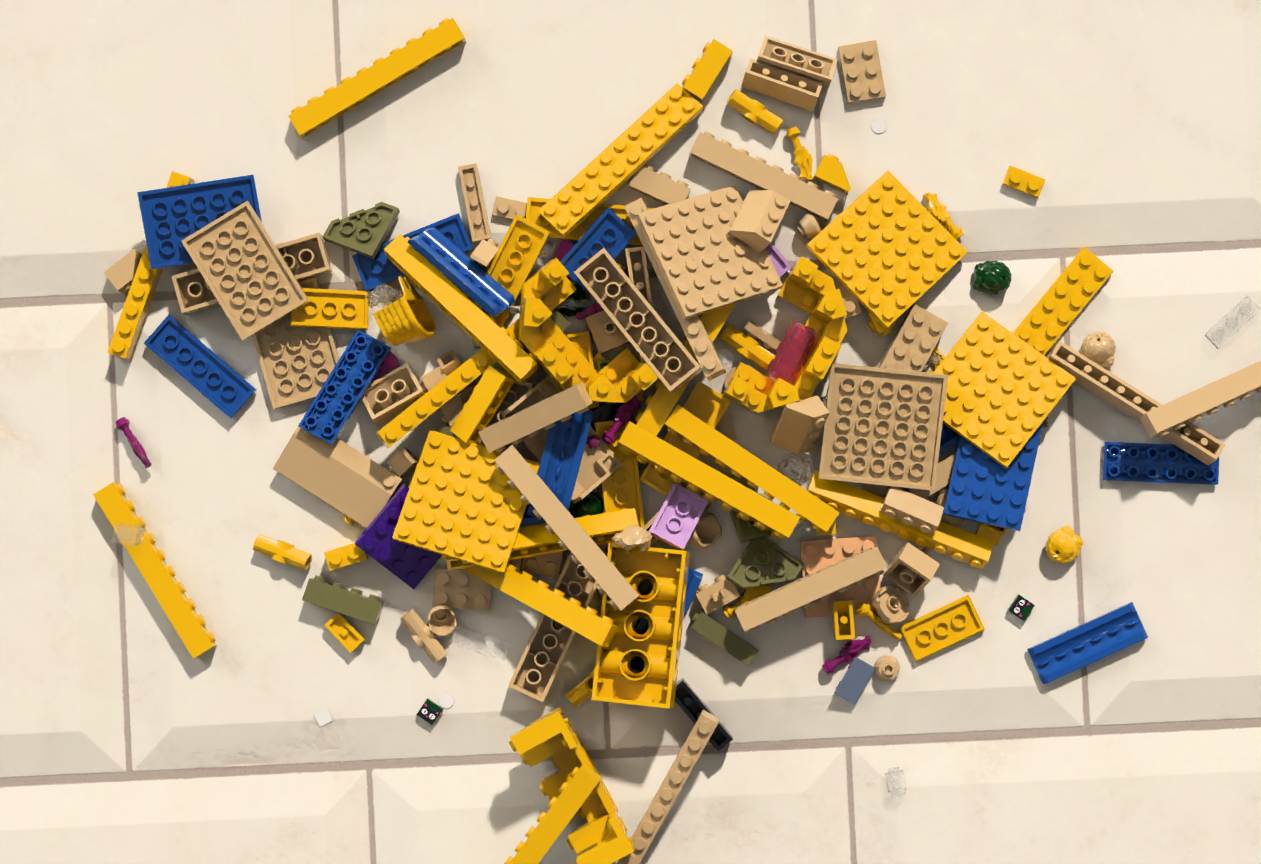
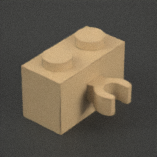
M724 574L715 578V583L710 586L706 583L697 588L698 592L695 594L706 615L740 597L735 585L727 580Z

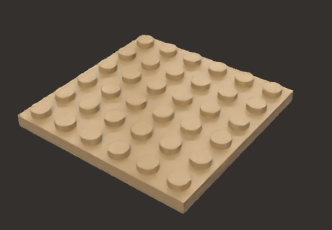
M735 185L647 210L635 216L683 320L783 287L766 248L760 253L729 233L732 223L743 203Z
M832 363L830 366L826 403L829 415L824 424L818 478L935 491L948 375Z

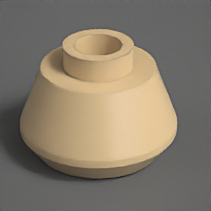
M805 214L798 223L799 227H797V230L802 238L811 239L821 232L816 219L811 214Z
M891 655L879 657L874 664V672L880 680L892 681L899 675L900 664Z

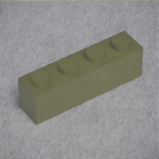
M315 575V578H309L302 597L303 601L373 625L377 624L384 604L383 601H380L381 597L373 594H370L369 597L362 595L363 591L351 588V590H348L341 583L333 582V584L326 582V578Z

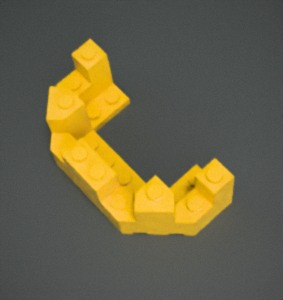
M804 257L799 258L795 262L777 296L809 313L810 316L775 379L773 380L740 362L722 394L754 414L811 398L819 381L823 380L841 348L840 343L848 331L844 319L847 313L840 289L836 290L832 277L817 270L818 265Z
M557 258L550 260L522 284L518 341L529 353L535 356L537 363L562 391L583 382L592 401L627 403L640 390H646L659 377L647 363H639L627 348L598 373L550 318L552 315L551 311L577 290L566 277L569 272Z
M560 707L533 721L531 725L512 734L510 736L511 741H509L514 752L517 751L524 764H529L530 768L553 756L551 761L555 768L559 767L560 770L541 779L542 785L539 786L543 795H548L550 801L554 796L556 798L560 796L561 792L558 790L565 781L567 783L571 781L572 777L569 775L576 766L580 768L584 763L600 775L577 733L573 732V726L567 718L563 719L562 715L564 713ZM601 778L578 810L583 819L586 818L588 823L568 833L569 839L566 840L571 850L575 849L578 855L576 857L577 863L575 864H612L634 852V843L631 837L627 838L626 831L628 830L623 819L618 816V808Z

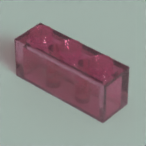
M793 321L786 328V336L783 342H780L778 345L777 355L775 359L771 360L768 367V373L776 379L781 378L792 385L817 336L813 328Z

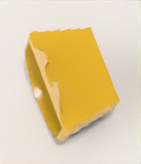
M401 276L398 277L404 297L373 314L382 334L394 346L431 338L436 330L435 323L422 296L418 294L407 276L404 277V280Z

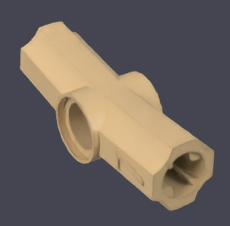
M413 608L400 617L401 622L412 634L413 640L420 648L424 649L434 664L448 654L436 638L437 636L430 631L428 624L423 622Z

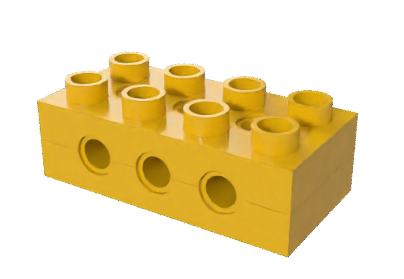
M609 543L608 559L640 596L621 611L619 608L615 610L608 602L611 598L607 593L603 595L601 617L605 615L613 619V624L618 626V629L608 648L597 644L591 700L668 709L674 708L690 553L682 550L648 547L644 551H641L639 547L625 550L621 546L618 547L614 543ZM650 579L653 583V590L648 595H642L639 586L642 581ZM640 618H645L649 623V628L644 634H639L635 629V624ZM639 656L644 660L645 666L643 671L637 674L632 670L631 662L635 657Z

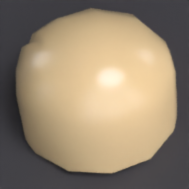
M438 605L432 608L427 615L429 629L437 636H447L457 626L455 612L447 605Z

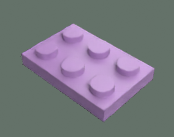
M674 483L649 530L651 535L683 551L708 500Z

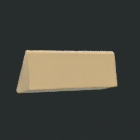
M767 36L764 37L757 61L823 83L822 86L827 88L831 83L837 63L835 58Z

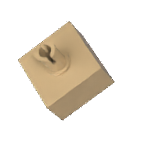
M605 310L585 318L600 354L630 343Z
M908 542L892 558L883 576L915 597L932 580L940 564L926 555L929 552L928 547L923 551L924 547L918 545L916 548Z

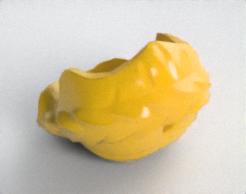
M1065 525L1048 536L1045 546L1046 554L1051 561L1069 564L1079 555L1084 542L1081 537L1075 535L1074 530L1069 525Z

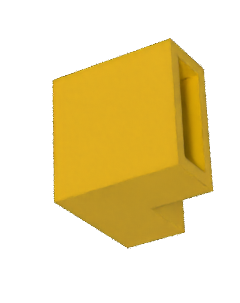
M979 523L975 535L993 541L994 545L998 546L1002 535H1005L1007 529Z

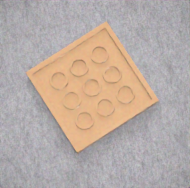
M877 536L800 541L801 562L804 563L802 578L872 546H877ZM870 575L865 578V582L859 585L852 583L848 585V590L841 593L834 591L830 593V598L823 601L818 599L812 601L813 605L805 608V618L832 616L833 601L852 600L853 615L858 614L856 607L862 601L868 603L870 610L877 613L876 608L872 604V599L881 588L880 575L877 577Z

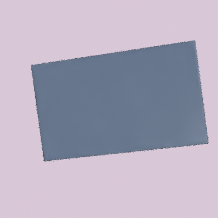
M855 656L834 693L855 705L875 667Z

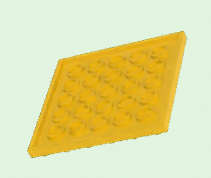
M888 170L806 245L886 329L968 253Z
M984 312L979 314L933 372L948 375L943 423L1006 469L1076 380L1074 376Z
M430 430L392 539L505 574L527 504L520 497L522 495L521 491L518 488L514 490L507 482L510 478L505 473L501 475L495 468L497 463L494 460L503 452L496 453L494 450L488 453L485 446L475 443L468 444L459 438ZM525 459L538 474L540 463Z

